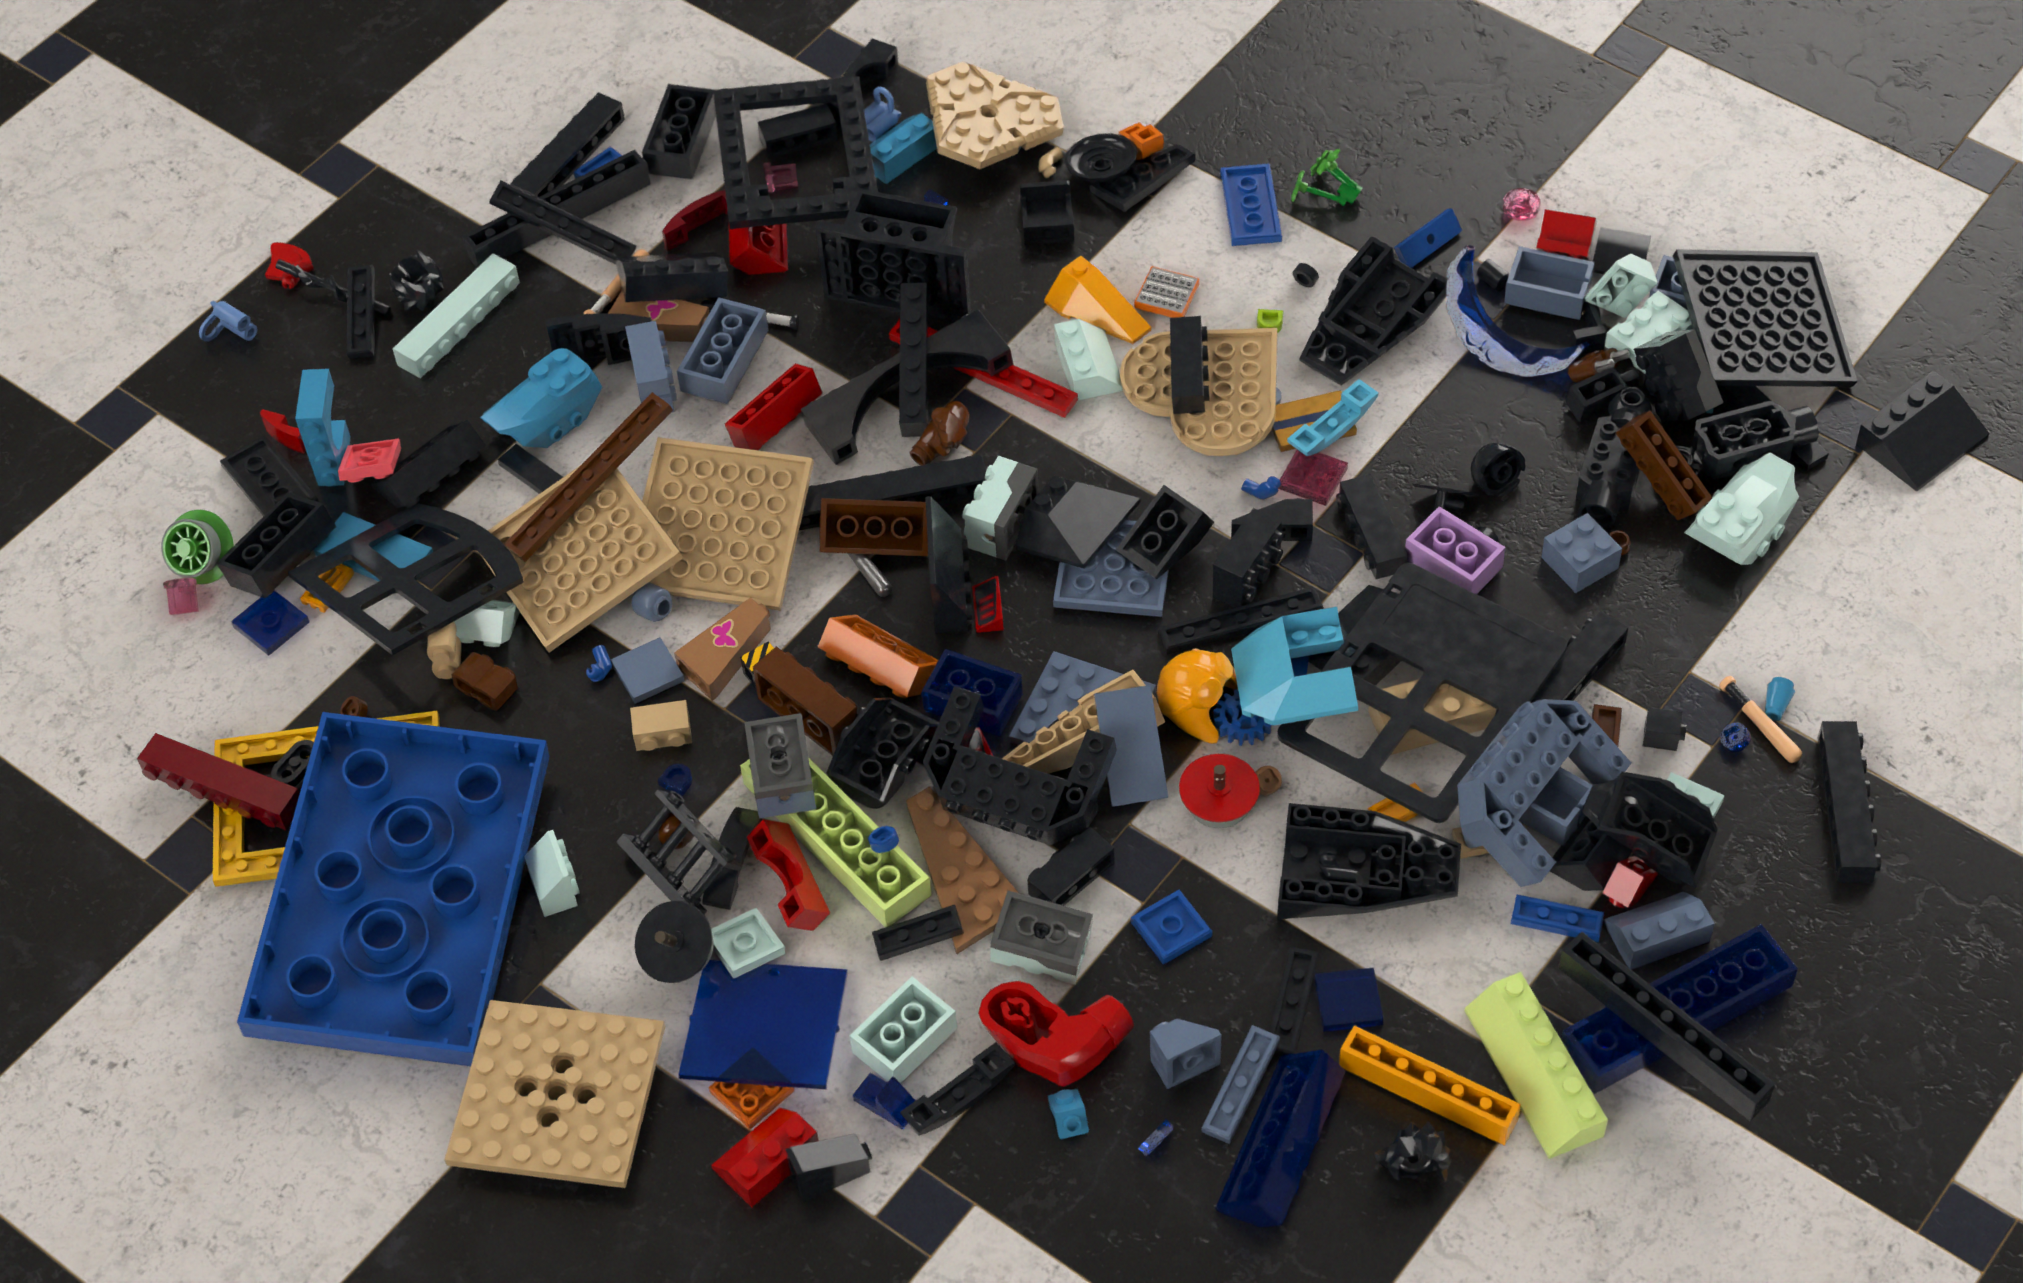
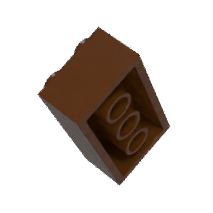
M776 646L753 666L758 699L780 716L801 713L805 735L833 756L843 729L847 725L850 726L856 719V704L849 697L844 698L832 684L829 682L824 683L811 668L803 667L799 664L791 653L783 652Z

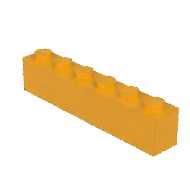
M1354 1026L1340 1049L1339 1067L1504 1146L1518 1122L1521 1104L1359 1027Z

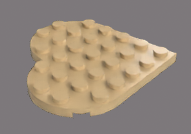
M1277 328L1207 330L1208 342H1203V346H1208V361H1204V366L1208 365L1209 381H1204V386L1209 385L1210 401H1205V412L1173 414L1170 331L1148 336L1143 339L1142 344L1135 349L1131 348L1127 352L1120 367V380L1126 398L1135 407L1154 416L1170 417L1175 435L1188 448L1207 456L1239 455L1258 445L1270 433L1276 417Z

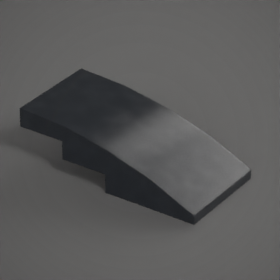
M603 313L569 315L545 319L552 351L561 348L568 349L576 356H580V359L584 362L606 358L608 365L632 361L625 326L652 321L651 317Z

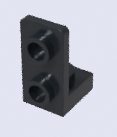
M1584 301L1583 315L1589 328L1573 331L1571 342L1572 352L1589 346L1582 354L1604 350L1608 332L1606 323H1602L1600 319L1599 307ZM1583 350L1573 353V355H1579Z

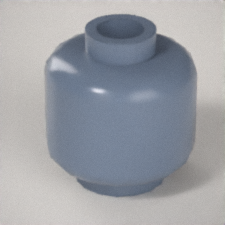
M647 583L634 592L632 597L633 611L647 620L653 622L660 621L671 612V594L660 586Z

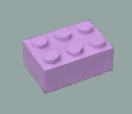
M1438 507L1406 539L1405 550L1408 554L1407 562L1413 563L1474 594H1477L1503 568L1505 547L1441 507Z

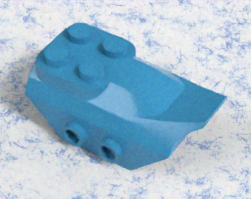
M563 348L556 349L529 369V377L485 411L480 418L499 434L510 435L524 447L548 448L587 419L602 389V385L589 365L573 352Z

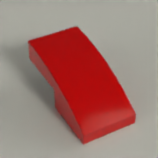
M262 409L260 415L267 432L282 445L304 454L306 449L299 428L289 426L285 415Z

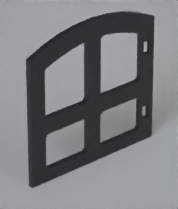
M419 503L288 572L292 580L391 655H395L524 583L519 566L511 552L492 533L456 513ZM415 524L435 528L458 538L405 568H398L372 549L373 546ZM474 550L478 551L485 558L496 575L495 578L451 602H445L417 581ZM347 560H353L381 581L351 597H344L318 576ZM489 589H493L491 592H489V593H487V594H485V595H483V596L481 595L482 593L488 591ZM397 593L427 614L403 629L391 632L363 610ZM419 628H423L422 630L413 635L410 634Z

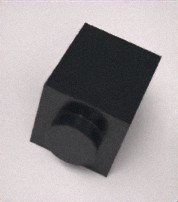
M1648 707L1642 746L1677 751L1679 740L1684 741L1687 724L1681 723L1682 712Z

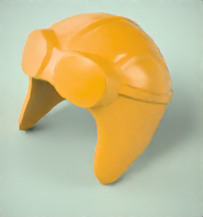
M1191 650L1181 653L1163 667L1157 684L1158 705L1162 714L1167 716L1184 732L1211 744L1218 742L1219 734L1210 720L1209 710L1222 696L1224 686L1238 690L1237 680L1232 675V664L1226 655L1221 652L1214 653L1203 650Z

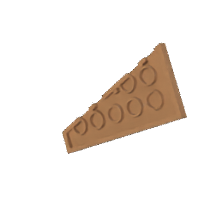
M929 786L907 799L906 805L940 907L945 908L955 905L964 931V934L952 937L957 955L995 930L1007 891L1019 892L956 817L943 809L938 796Z

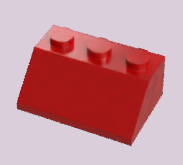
M786 224L730 229L729 227L730 264L749 275L787 271Z
M779 1107L715 1161L711 1168L743 1200L753 1207L790 1175L785 1149L819 1141L818 1134L797 1112Z

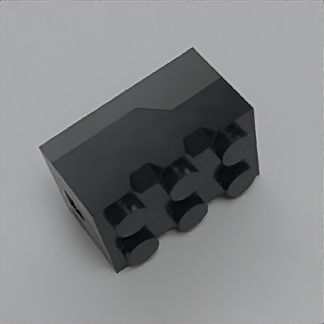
M1695 329L1666 332L1634 348L1636 363L1640 369H1645L1648 376L1645 386L1649 393L1656 396L1655 411L1662 422L1690 420L1723 403Z

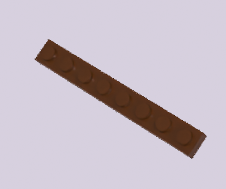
M652 392L505 542L504 545L507 549L526 562L673 411L670 404Z

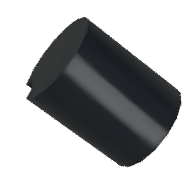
M1487 259L1479 266L1477 277L1499 292L1506 287L1509 273L1491 259Z

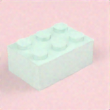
M911 977L849 1035L852 1053L896 1088L957 1029L956 1011L914 977Z

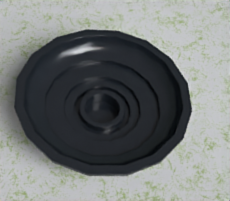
M1114 133L1096 134L1074 143L1066 152L1064 161L1068 171L1079 180L1106 182L1117 179L1130 170L1135 163L1137 149L1134 142L1125 136Z

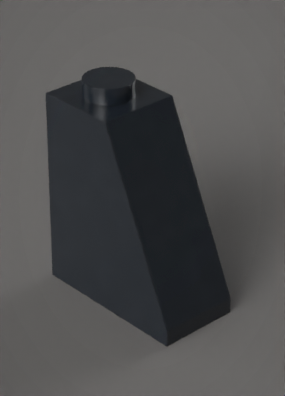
M856 1133L785 1149L791 1179L803 1202L870 1173L869 1160L872 1159L870 1149L866 1142L860 1143Z

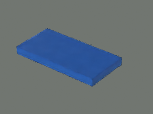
M1270 164L1220 168L1232 246L1282 242V232Z

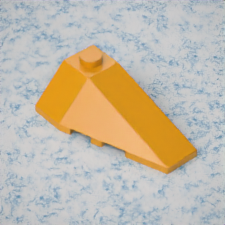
M1079 256L1062 268L1044 299V303L1062 317L1081 319L1091 325L1104 329L1106 334L1132 344L1151 331V326L1101 271L1082 256Z

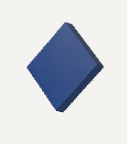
M1180 890L1175 891L1131 917L1132 925L1163 965L1212 937V930Z

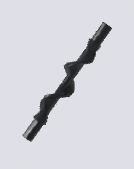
M281 259L277 261L275 266L277 269L291 274L292 277L300 278L304 285L310 288H327L334 291V296L337 300L347 302V289L338 286L333 279V275L322 279L302 270L298 265L295 266ZM374 300V311L388 316L391 307Z

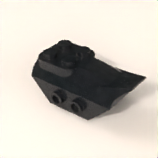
M890 697L873 698L866 707H862L859 710L853 723L843 729L826 773L850 799L871 809L881 808L890 801L903 785L905 775L913 771L916 761L920 756L927 753L939 721Z
M1622 771L1614 780L1594 784L1582 809V813L1600 831L1630 848L1635 855L1642 857L1644 863L1649 868L1674 883H1686L1696 889L1718 831L1710 808L1702 804L1697 797L1688 795L1676 788V785L1671 781Z

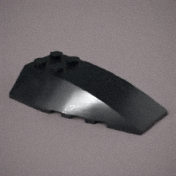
M1371 236L1341 271L1335 289L1332 290L1328 298L1329 302L1325 310L1321 312L1318 319L1319 322L1315 330L1312 331L1299 360L1342 386L1429 319L1446 298L1447 278L1435 271L1427 278L1394 259L1393 247ZM1450 280L1448 283V295L1455 287V283Z

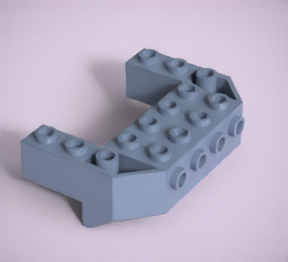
M1542 699L1533 703L1528 701L1521 705L1457 785L1460 825L1466 846L1470 849L1483 846L1520 887L1541 883L1556 863L1519 822V819L1566 758L1569 757L1593 785L1616 779L1632 763L1577 701Z

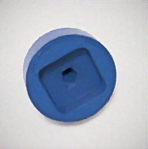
M882 826L875 829L869 835L868 841L874 852L885 853L898 845L899 837L893 827Z

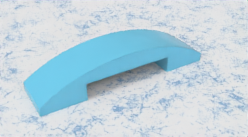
M1358 379L1341 393V400L1311 426L1304 424L1287 438V442L1306 456L1322 451L1337 441L1357 423L1377 399L1379 393Z

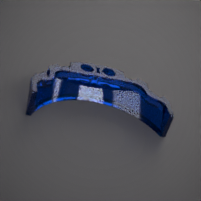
M1472 244L1465 246L1448 267L1446 276V307L1458 338L1471 353L1478 356L1481 362L1501 372L1524 377L1541 376L1568 368L1590 346V344L1584 342L1580 345L1561 349L1539 348L1522 343L1502 331L1488 316L1476 292L1473 278L1475 247Z

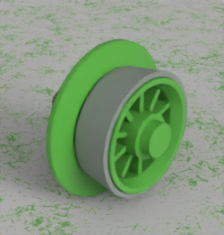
M200 509L182 514L166 529L162 538L161 551L165 564L174 574L194 584H209L223 576L216 563L234 546L226 523L213 512Z

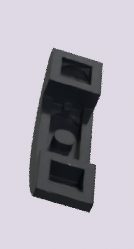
M735 807L723 828L719 842L733 850L737 855L735 859L743 866L750 846L747 836L762 821V818L759 819L758 811ZM713 856L711 865H712V863H713V862L715 861V859H716L714 856ZM724 867L704 892L702 904L730 910L739 887L738 877L740 871Z
M997 1042L974 1057L971 1067L928 1098L925 1095L921 1096L900 1112L901 1116L919 1136L943 1126L965 1112L990 1092L1015 1066V1062Z

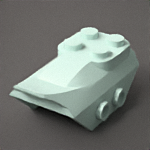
M1767 453L1758 460L1743 465L1722 490L1718 489L1710 502L1699 510L1696 520L1684 533L1740 565L1752 564L1758 556L1763 557L1766 554L1773 539L1777 540L1781 536L1785 528L1784 523L1799 498L1794 483L1795 467L1772 453Z

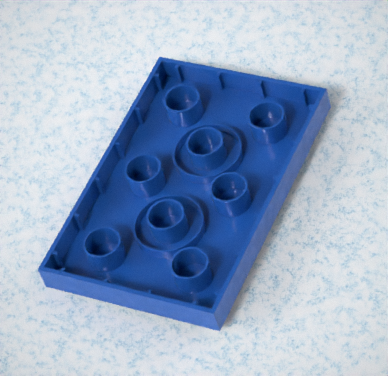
M322 712L237 1020L243 1037L471 1066L489 1001L493 1000L524 869V856L528 851L547 770L549 752L546 740Z

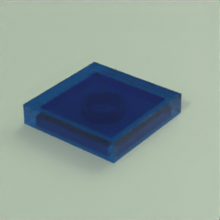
M274 590L266 599L260 597L234 618L231 623L234 629L269 656L309 623V619L306 614Z
M1374 967L1315 974L1314 981L1323 1031L1352 1029L1354 1026L1361 1028L1383 1025L1384 1019Z

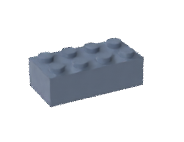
M718 298L677 370L680 391L728 404L769 331L766 310Z

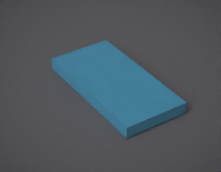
M343 512L335 522L336 528L314 549L315 556L323 554L375 525ZM399 534L372 547V549L398 568H405L433 553L432 547ZM347 560L342 563L353 568L354 572L376 581H381L353 560Z

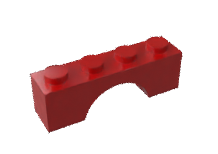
M763 819L747 836L757 860L774 870L785 886L786 896L777 905L787 927L814 931L830 914L826 902L788 823Z

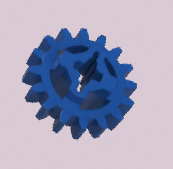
M1234 689L1233 696L1225 693L1224 701L1218 700L1216 709L1213 711L1214 726L1216 729H1219L1220 737L1228 735L1229 743L1236 739L1239 746H1242L1244 741L1247 740L1250 745H1254L1255 738L1263 741L1264 733H1271L1272 725L1265 723L1263 717L1254 715L1251 718L1242 715L1237 689Z

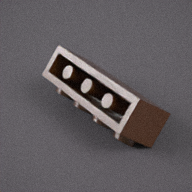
M1651 411L1632 418L1616 432L1622 446L1631 454L1636 461L1637 467L1643 471L1651 482L1653 489L1661 496L1669 512L1677 520L1696 513L1712 499V496Z

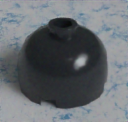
M1503 442L1489 443L1483 446L1472 460V479L1479 489L1487 495L1502 497L1510 493L1520 483L1521 480L1518 477L1521 470L1525 471V458L1520 451Z

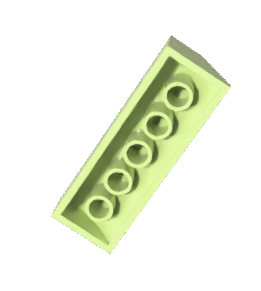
M1521 972L1494 982L1465 1007L1466 1015L1517 1103L1521 1104L1520 1109L1549 1159L1604 1137L1608 1121L1607 1117Z

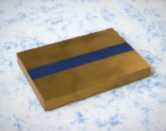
M1341 390L1276 405V417L1272 431L1281 452L1296 449L1287 442V438L1304 424L1311 426L1341 400ZM1354 425L1339 439L1357 435L1356 426Z

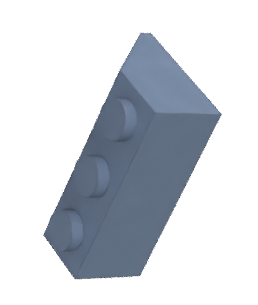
M1685 892L1603 920L1607 931L1630 970L1710 942L1715 924L1702 901Z

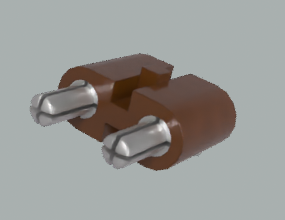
M1615 348L1589 353L1582 357L1581 360H1577L1569 366V377L1573 382L1583 381L1606 369L1618 367L1620 360L1628 359L1630 353L1628 350L1618 352Z

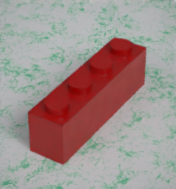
M795 363L725 423L735 448L760 450L763 444L777 435L784 426L801 413V408L815 401L823 394L813 368Z

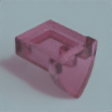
M770 162L763 163L768 192L798 188L795 163L771 166Z
M180 578L163 583L164 589L167 591L169 615L199 612L196 579Z

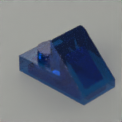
M872 1073L868 1074L853 1094V1101L902 1130L908 1123L901 1116L900 1112L916 1101L895 1077L892 1076L886 1082Z

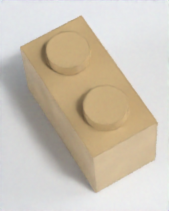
M686 700L630 708L633 738L637 751H649L668 746L677 747L692 743Z

